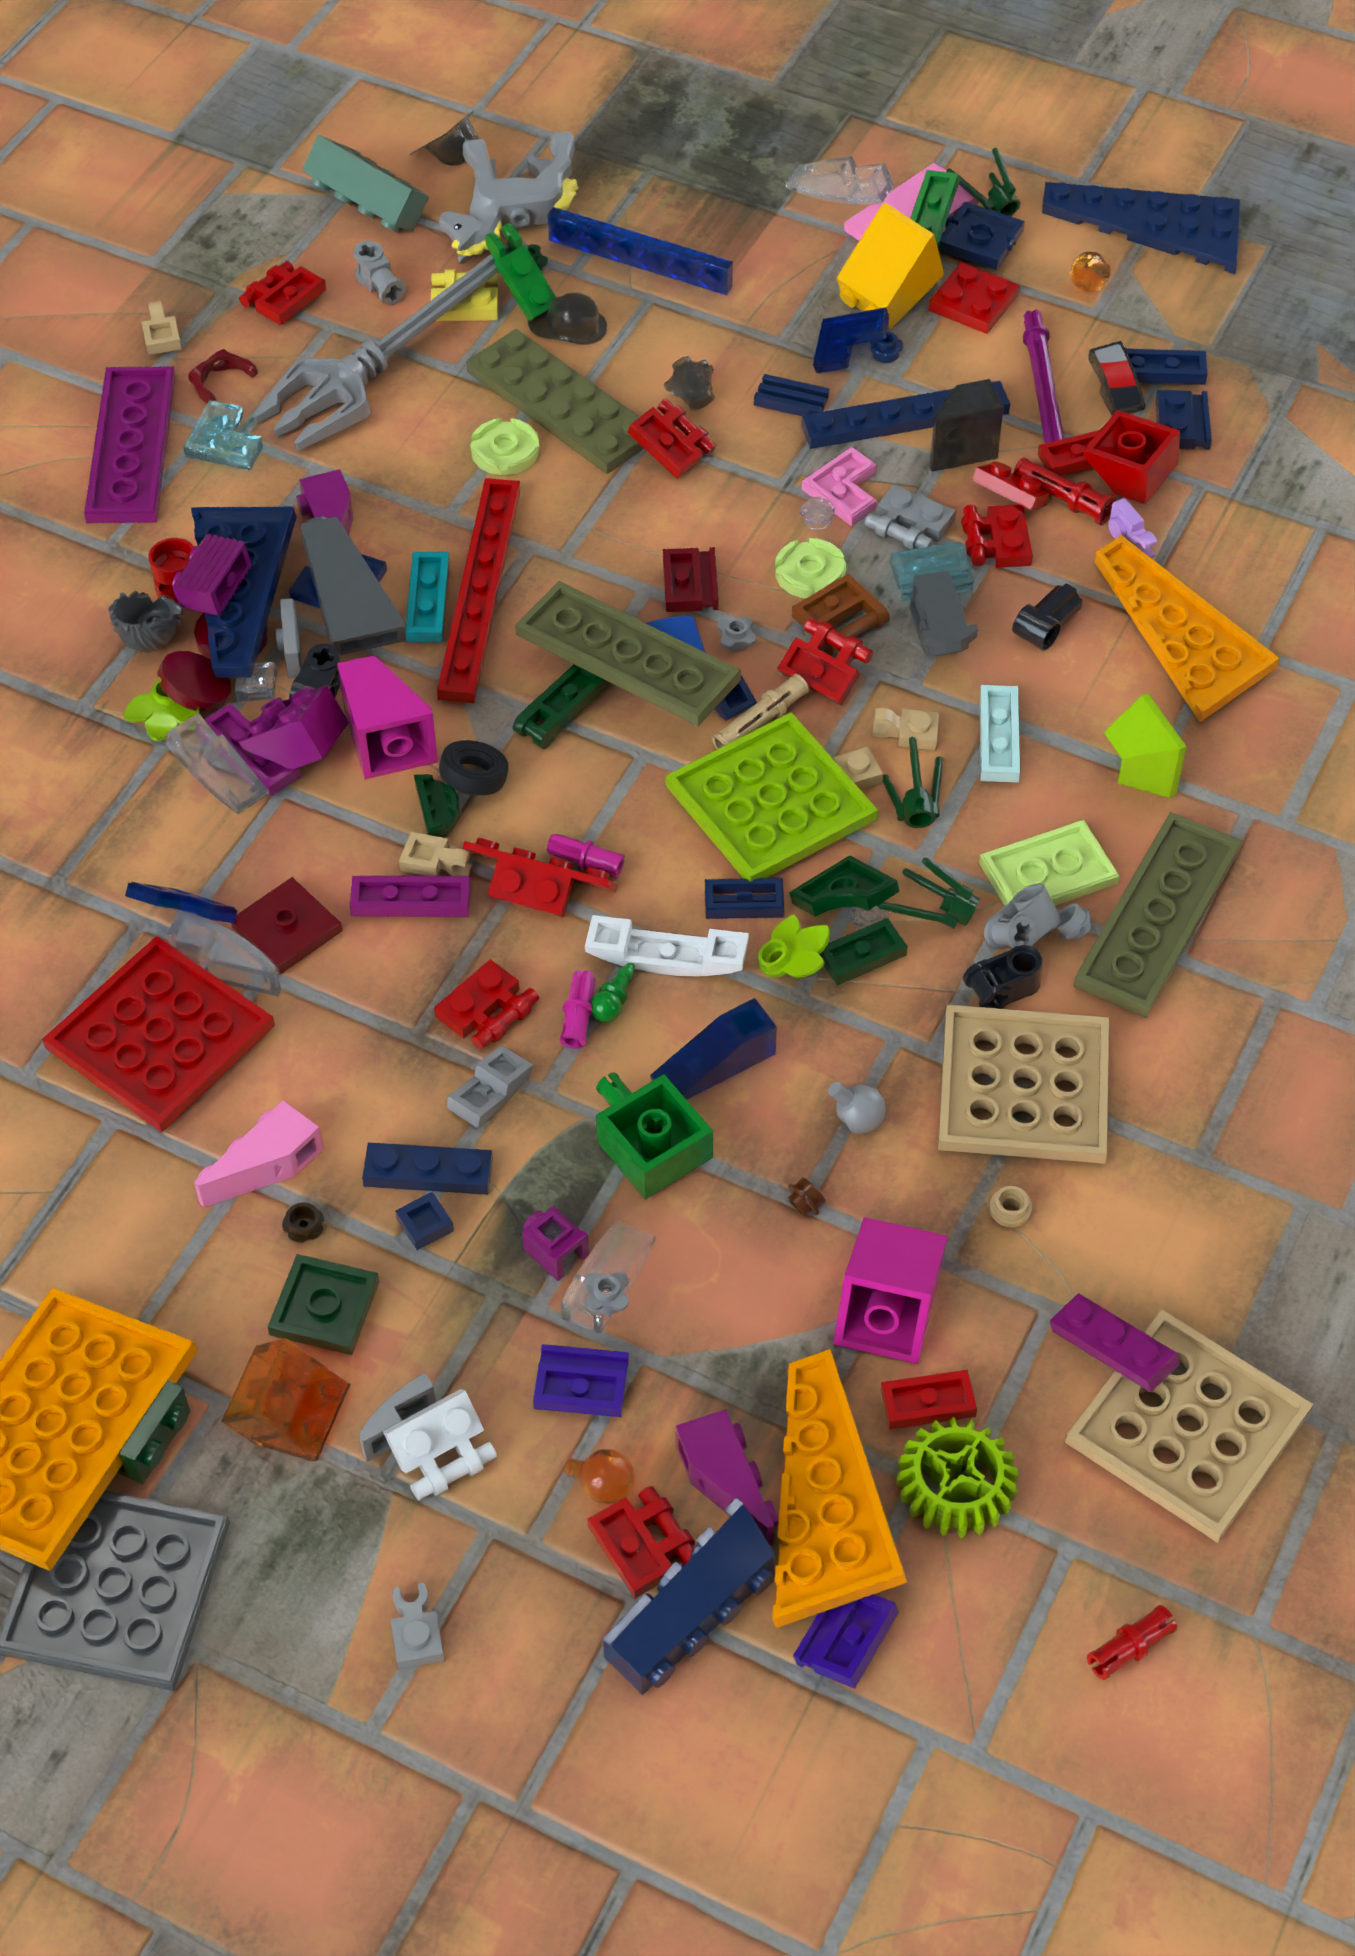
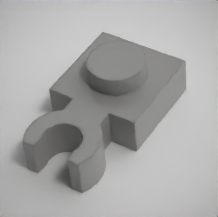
M418 1583L419 1597L413 1602H406L402 1599L400 1587H396L393 1590L395 1609L403 1616L390 1619L398 1670L444 1661L437 1612L424 1613L429 1605L428 1591L424 1583Z

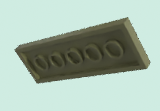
M514 329L466 361L468 373L606 474L644 449L627 433L630 424L636 421L639 416L518 329Z
M558 581L515 624L517 636L696 726H699L741 681L740 669L561 581Z
M1170 812L1075 976L1073 987L1148 1018L1238 855L1242 840Z

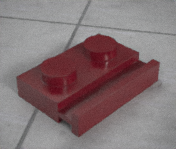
M709 547V551H699V548L663 549L666 612L702 611V607H713V610H719L715 547Z

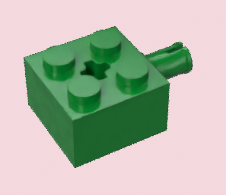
M615 1072L608 1074L612 1083L604 1076L596 1085L597 1092L610 1105V1107L596 1115L597 1143L645 1200L713 1158V1130L665 1074L633 1093Z

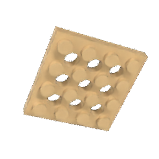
M946 1005L938 1150L1105 1164L1108 1124L1109 1017ZM981 1040H987L993 1043L996 1048L991 1051H982L976 1048L974 1044ZM1026 1043L1032 1045L1036 1052L1028 1055L1022 1054L1015 1047ZM1060 1047H1070L1077 1052V1055L1066 1058L1059 1055L1056 1050ZM978 1074H986L992 1077L994 1082L990 1085H980L973 1080V1077ZM1026 1077L1031 1079L1035 1086L1028 1089L1020 1088L1014 1083V1080ZM1066 1080L1072 1082L1077 1089L1071 1092H1064L1059 1090L1055 1084ZM977 1108H984L990 1111L993 1116L987 1120H979L971 1114V1111ZM1023 1111L1031 1114L1034 1120L1030 1123H1020L1012 1115ZM1059 1115H1068L1076 1123L1072 1126L1064 1127L1057 1124L1054 1118Z
M1161 1310L1144 1333L1177 1352L1179 1362L1185 1366L1187 1372L1182 1375L1169 1374L1152 1391L1162 1398L1163 1404L1158 1407H1150L1145 1405L1139 1397L1140 1394L1147 1392V1390L1115 1371L1067 1433L1065 1443L1218 1543L1311 1413L1314 1404L1169 1313ZM1206 1384L1217 1385L1224 1392V1397L1217 1400L1210 1399L1202 1393L1201 1387ZM1244 1408H1252L1260 1413L1263 1421L1257 1424L1247 1423L1240 1417L1239 1411ZM1182 1416H1192L1200 1422L1201 1428L1193 1432L1186 1431L1180 1427L1177 1419ZM1122 1423H1129L1138 1429L1140 1435L1134 1439H1125L1117 1433L1115 1427ZM1221 1440L1232 1441L1237 1445L1240 1453L1235 1456L1223 1455L1217 1450L1215 1444ZM1158 1448H1169L1177 1455L1178 1460L1172 1464H1164L1155 1458L1153 1452ZM1199 1472L1207 1473L1214 1478L1216 1486L1211 1489L1200 1488L1193 1482L1192 1476Z

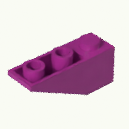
M338 469L299 479L301 494L296 495V500L301 516L307 515L309 518L306 519V523L315 517L331 518L337 516L349 535L353 522V510L350 491L341 470Z
M725 1409L676 1425V1448L691 1485L727 1515L729 1514L725 1509L737 1497L744 1504L769 1545L772 1546L774 1527L778 1526L777 1513L771 1500L764 1501L759 1490L763 1486L762 1478L755 1461L748 1463L743 1449L747 1448V1444L740 1424H732Z

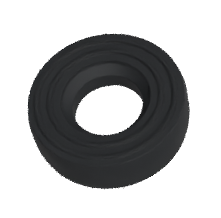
M461 740L446 746L441 755L439 772L442 779L449 786L460 792L471 795H490L498 792L504 786L508 775V761L498 749L479 741ZM461 764L477 765L486 771H473Z

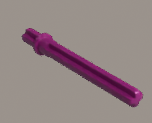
M1037 309L1034 311L1028 310L1024 314L1025 331L1022 338L1030 354L1044 442L1048 443L1064 439L1048 352L1050 334L1049 330L1044 327L1042 313Z

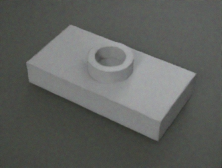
M293 598L280 599L282 628L276 629L278 651L284 650L289 679L296 678L302 668L299 622Z

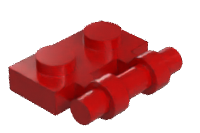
M285 261L280 266L274 265L266 272L267 276L259 282L253 281L246 287V292L239 297V301L246 308L255 303L256 312L282 325L326 291L325 280L302 266L294 270L293 265Z
M665 398L658 405V410L652 407L630 424L627 433L678 479L700 461L703 452L709 455L715 449L716 444L708 437L709 433L702 426L697 427L685 416L686 411L679 405L674 406ZM677 428H679L686 435V437Z
M967 505L963 508L964 516L961 519L963 532L968 537L965 542L966 552L971 557L974 566H982L985 564L986 558L994 557L996 568L1032 565L1033 555L1023 506H988L987 517H982L977 512L975 505ZM982 534H990L991 540H986L982 537Z
M809 618L804 626V631L813 635L809 643L795 637L777 670L789 678L793 674L800 675L806 681L809 689L842 706L860 676L859 671L849 665L855 659L867 664L873 656V650L863 646L862 640L854 636L848 638L835 631V626L826 621L820 623ZM830 644L839 649L840 652L834 658L822 651L824 646Z
M489 959L434 1007V1013L436 1018L463 1039L476 1029L478 1032L471 1039L474 1045L482 1050L490 1042L496 1043L506 1034L505 1029L516 1019L521 1021L531 1013L530 1007L539 1000V996L532 988L526 989L521 995L516 994L520 990L519 980ZM499 1007L503 1009L497 1016H490Z
M648 1486L639 1493L638 1497L644 1506L636 1511L628 1498L625 1497L587 1518L589 1529L634 1599L658 1586L664 1577L663 1574L672 1566L668 1559L679 1557L685 1565L690 1560L691 1554L695 1549L693 1547L695 1540L687 1529H681L672 1515L673 1507L666 1497L659 1496L653 1486ZM651 1524L658 1525L666 1538L657 1543L647 1527Z

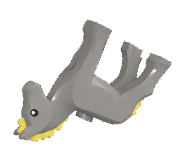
M570 131L556 132L551 135L549 146L551 154L554 156L552 161L550 158L539 159L534 155L527 156L529 173L535 175L536 178H497L495 159H489L486 142L482 139L466 140L463 143V157L467 164L473 168L475 175L470 215H461L448 211L439 217L440 228L451 238V247L457 249L460 264L469 261L474 254H482L484 249L489 250L485 242V235L493 232L500 238V230L507 223H512L515 228L548 225L558 219L569 208L571 201L577 194L575 191L579 189L576 179H568L572 175L571 161L575 146L574 136Z

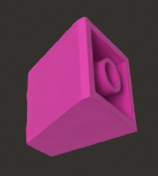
M375 655L337 663L344 712L349 721L348 726L364 779L438 763L433 713L428 704Z
M864 1217L844 1275L833 1345L918 1364L942 1270L948 1236Z

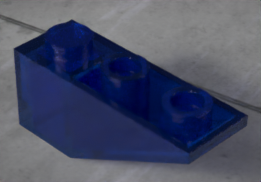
M753 998L717 1017L650 1075V1079L653 1081L665 1074L687 1100L775 1055L777 1026L759 1002Z

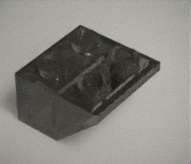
M990 379L956 385L934 415L930 456L931 472L998 459L1004 406Z

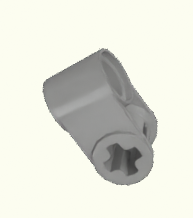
M1041 883L1033 884L1019 891L1009 903L987 920L984 927V936L989 946L995 949H1005L1009 946L1013 949L1020 945L1032 947L1046 933L1056 928L1062 919L1045 885Z

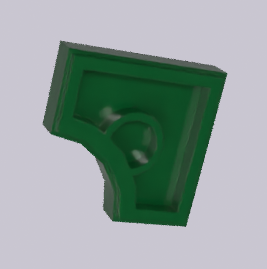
M849 855L793 889L789 894L792 904L816 917L826 911L842 907H859L869 911L900 892L897 880Z

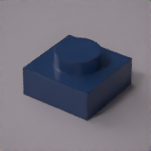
M433 1191L395 1210L397 1221L416 1250L454 1231L452 1220Z

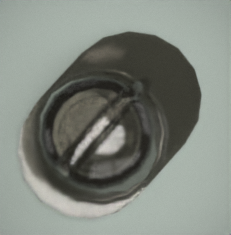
M472 111L444 135L409 155H413L425 148L443 164L460 165L464 163L463 143L466 140L480 139L469 120V117L474 112Z
M577 292L566 293L552 301L548 312L532 321L528 320L530 331L539 337L582 345L592 344L601 340L607 331L606 320L598 312L595 301L589 296Z

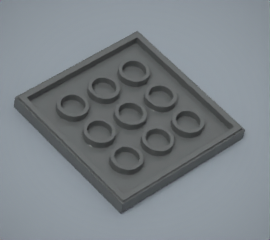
M104 1491L51 1571L26 1561L0 1630V1655L175 1691L230 1524L228 1516Z

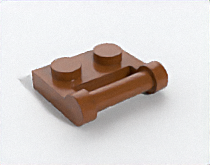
M849 574L792 606V617L802 627L805 626L809 618L820 623L826 621L836 626L863 609L867 613L866 615L837 631L848 638L850 636L857 637L874 626L881 627L890 620L885 606ZM830 644L823 648V651L830 656L840 651Z

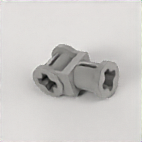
M363 241L357 244L353 250V256L358 264L355 270L357 282L366 286L371 293L377 291L380 300L384 304L390 306L400 302L407 292V286L403 280L396 278L391 272L390 261L383 254L382 246L374 241Z

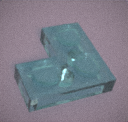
M209 400L183 448L185 457L250 471L263 448L262 438L236 432L243 418L241 406Z

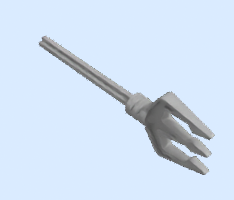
M522 240L523 245H526V247H527V249H528L527 243L523 242V240ZM505 243L504 246L507 255L512 251L509 248L508 244ZM489 255L377 343L365 341L361 344L360 348L352 351V355H347L340 361L338 359L319 358L298 360L253 414L255 423H260L280 413V404L306 385L314 387L297 407L288 410L274 427L276 437L300 427L305 419L337 403L345 404L322 423L308 424L294 441L296 450L310 446L369 417L371 410L364 386L368 384V381L376 378L377 374L387 369L386 360L388 357L499 272L494 264L496 261L493 256Z

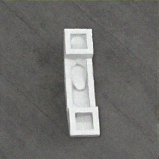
M592 915L585 943V952L620 966H625L631 962L634 964L635 970L674 976L722 975L743 970L749 933L709 929L708 938L632 929L631 919Z

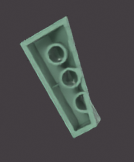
M318 135L302 168V171L313 177L311 183L326 191H329L330 188L336 191L334 197L350 205L353 201L359 204L357 208L359 212L375 219L376 215L381 217L382 221L380 224L398 233L400 228L413 232L429 196L406 181L395 177V174L378 166L373 160L360 155L361 153L357 150Z

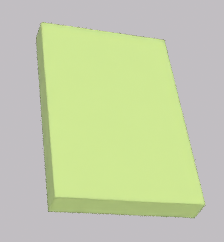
M1085 820L980 854L979 857L981 868L1004 906L1019 891L1033 884H1044L1056 906L1117 885L1120 877Z

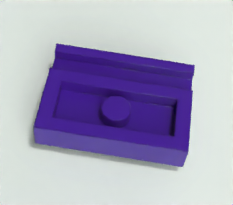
M542 1344L533 1397L534 1409L622 1417L629 1352Z
M873 1594L818 1613L793 1655L796 1664L800 1667H804V1665L810 1667L817 1674L855 1689L899 1613L895 1602Z

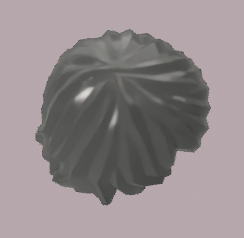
M133 591L129 597L122 592L119 599H115L108 609L112 621L111 624L115 626L114 631L119 634L121 640L128 647L140 652L149 653L164 648L174 637L179 624L182 623L179 615H183V608L174 599H167L165 595L152 602L149 595L145 594V592L139 594L137 591Z

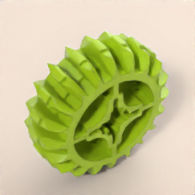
M953 1417L949 1420L948 1428H944L937 1420L931 1425V1433L920 1428L916 1432V1441L908 1440L904 1447L905 1454L901 1455L898 1459L897 1468L900 1472L897 1473L896 1484L899 1488H902L900 1493L902 1504H911L909 1509L911 1518L925 1515L923 1519L925 1530L932 1527L935 1523L939 1524L942 1537L947 1535L949 1528L957 1529V1534L961 1539L966 1536L968 1527H971L978 1536L984 1532L985 1523L995 1528L999 1524L1000 1514L1007 1515L1010 1512L1012 1505L1010 1500L1015 1499L1017 1496L1018 1487L1015 1482L1018 1481L1019 1471L1017 1467L1012 1466L1015 1459L1013 1451H1003L1005 1447L1003 1437L990 1440L991 1430L989 1426L980 1432L974 1430L975 1423L972 1419L966 1423V1427H958V1422ZM977 1461H980L987 1468L992 1477L993 1485L985 1481V1475L976 1469ZM922 1470L931 1475L930 1479L939 1486L937 1495L924 1482L921 1474Z

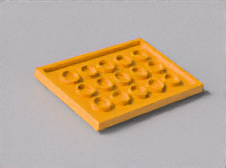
M51 1288L0 1360V1550L48 1571L53 1569L123 1463L119 1452L167 1380L176 1384L198 1352L193 1341L58 1289Z

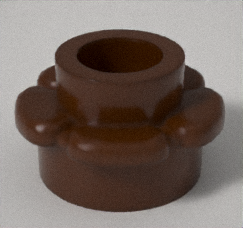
M804 1177L795 1185L791 1183L788 1185L792 1194L787 1199L800 1214L805 1216L809 1211L813 1215L819 1214L818 1209L826 1200L814 1185Z

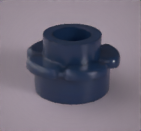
M881 332L870 341L872 355L875 360L881 363L896 361L899 357V352L903 350L902 340H898L897 335L892 332Z

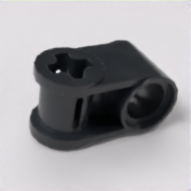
M319 644L308 651L302 668L293 681L289 698L305 687L311 686L314 690L328 685L333 696L336 697L341 686L337 663H340V654L334 646Z
M1028 945L1016 946L995 957L973 964L964 973L963 982L967 987L973 988L980 999V1007L1002 1009L1006 1005L1032 996L1040 988L1043 958L1041 953L1034 947Z

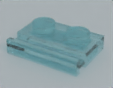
M961 542L894 552L890 555V565L898 589L901 591L902 601L910 600L914 575L950 571L957 593L973 590L974 580L970 576V568Z

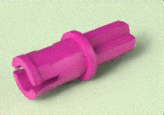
M560 834L551 835L546 849L548 854L579 864L578 867L581 870L587 867L595 868L609 873V876L616 879L619 877L625 861V855L594 845V842L591 840L583 843Z
M577 970L574 972L569 998L562 1007L565 1019L560 1043L572 1049H580L586 1045L589 1018L592 1017L591 1011L593 1009L590 1001L593 997L596 979L593 977V973L588 970Z

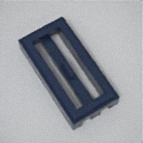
M764 374L762 383L759 384L758 392L754 395V405L798 416L823 412L829 399L830 388Z
M759 878L751 882L748 879H705L706 919L784 917L783 878ZM737 893V895H713V894ZM752 893H775V894H753V895H752Z

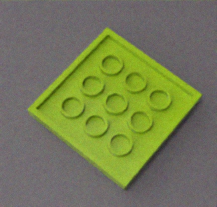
M792 712L665 776V786L741 877L748 879L750 882L759 878H768L878 820V809Z

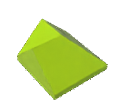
M1149 693L1141 695L1103 733L1122 758L1118 784L1171 798L1177 794L1187 746Z

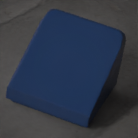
M742 675L741 681L715 708L725 721L757 703Z

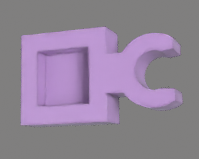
M1125 498L1113 502L1108 522L1111 535L1115 539L1122 535L1150 558H1154L1155 553L1150 547L1156 545L1158 541L1151 532H1146L1143 528L1144 519Z

